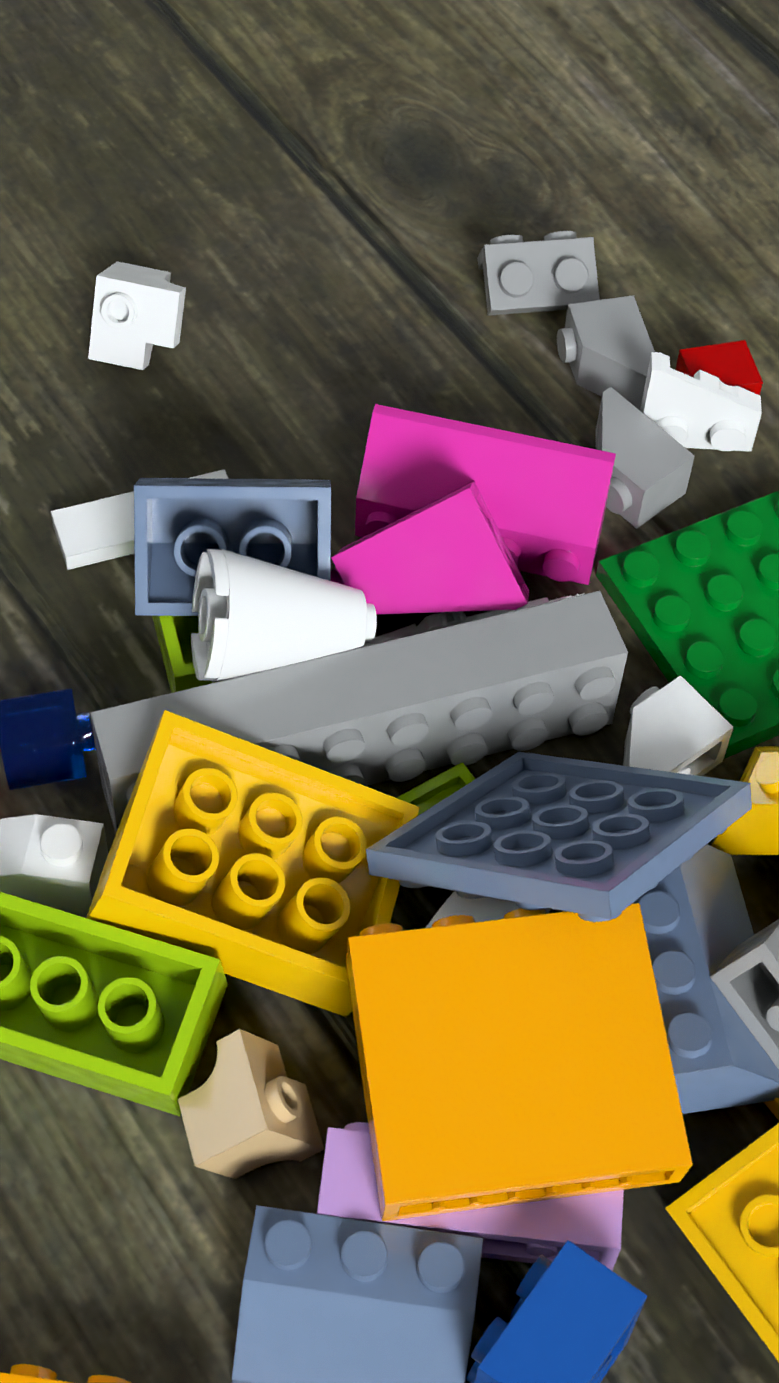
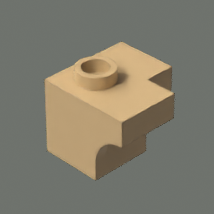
M238 1029L216 1041L217 1060L212 1074L202 1086L178 1099L195 1167L236 1179L266 1164L285 1160L303 1161L324 1150L306 1084L287 1077L277 1044L242 1029Z

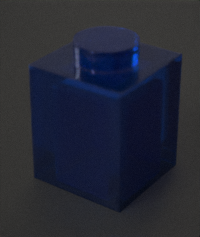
M72 688L0 700V749L9 790L87 777L83 752L96 750L89 711L76 713Z

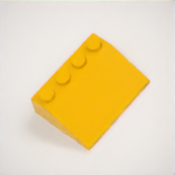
M164 710L105 861L86 918L221 960L224 973L347 1017L353 1011L346 966L348 937L360 936V932L370 926L390 923L400 886L399 880L369 875L366 849L417 817L420 807Z

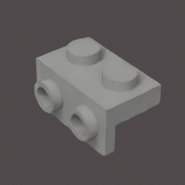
M559 231L545 235L544 241L523 242V237L520 235H503L491 239L490 244L484 245L477 257L478 269H483L488 316L567 310L568 304L600 300L593 237L577 238V233L574 231Z

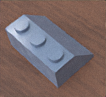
M140 478L134 485L135 615L198 616L199 612H192L194 583L200 556L203 552H207V549L227 550L330 581L331 480Z
M256 1205L243 1278L232 1383H465L483 1238Z

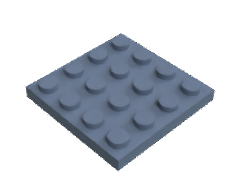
M517 752L368 847L366 854L369 875L399 880L400 885L408 888L432 886L454 890L458 896L467 899L492 897L516 902L519 908L526 910L551 908L578 913L579 918L585 921H608L618 917L624 909L648 890L656 887L662 879L682 863L690 860L696 852L716 836L724 833L730 825L752 809L750 783Z

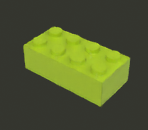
M0 892V1059L180 1117L181 1110L178 1099L189 1093L228 985L221 960Z

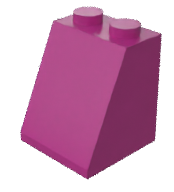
M475 481L343 547L331 557L335 569L331 570L330 580L362 590L366 603L374 604L376 614L516 610L528 604L529 589Z

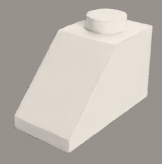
M681 675L661 689L656 686L647 689L632 704L630 708L631 718L625 739L623 766L703 776L723 762L733 726Z

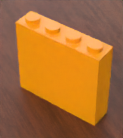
M640 903L631 904L618 917L603 922L585 921L579 918L578 913L568 911L547 914L546 909L526 910L519 908L506 913L503 919L475 922V918L472 916L454 915L435 921L431 928L403 931V927L398 924H378L363 929L360 932V936L348 937L346 966L382 1222L678 1183L693 1165Z

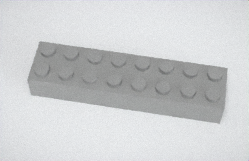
M596 591L91 712L101 784L115 834L119 828L164 710L363 786L388 780L402 782L417 777L423 771L451 764L458 765L462 762L466 766L490 754L510 749L518 751L530 750L541 745L546 740L570 734L579 736L589 735L599 731L605 725L612 724L628 655L627 648L601 591Z

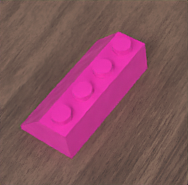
M375 404L356 496L355 536L364 537L475 481L519 571L547 576L555 581H570L589 585L602 531L616 453Z

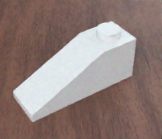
M39 814L0 819V892L86 918L108 856L104 823Z

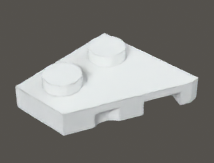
M651 352L640 411L685 448L752 451L762 415L760 395L739 386L726 385L718 377L699 370L693 377L670 368L669 356L659 352Z

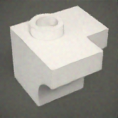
M116 262L96 276L88 359L144 370L149 365L153 344L169 348L177 346L180 343L186 287L170 283L171 272L122 262Z

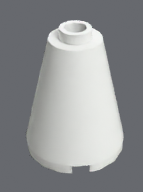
M207 549V552H203L200 556L192 599V612H199V633H191L193 667L198 680L212 682L228 680L362 648L364 643H372L374 640L377 624L376 608L374 604L366 603L364 592L360 589L223 549Z

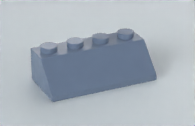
M706 844L690 860L682 863L662 879L656 887L648 890L632 903H640L682 1114L774 1101V1098H779V1069L710 978L734 948L753 936L754 933L732 856Z

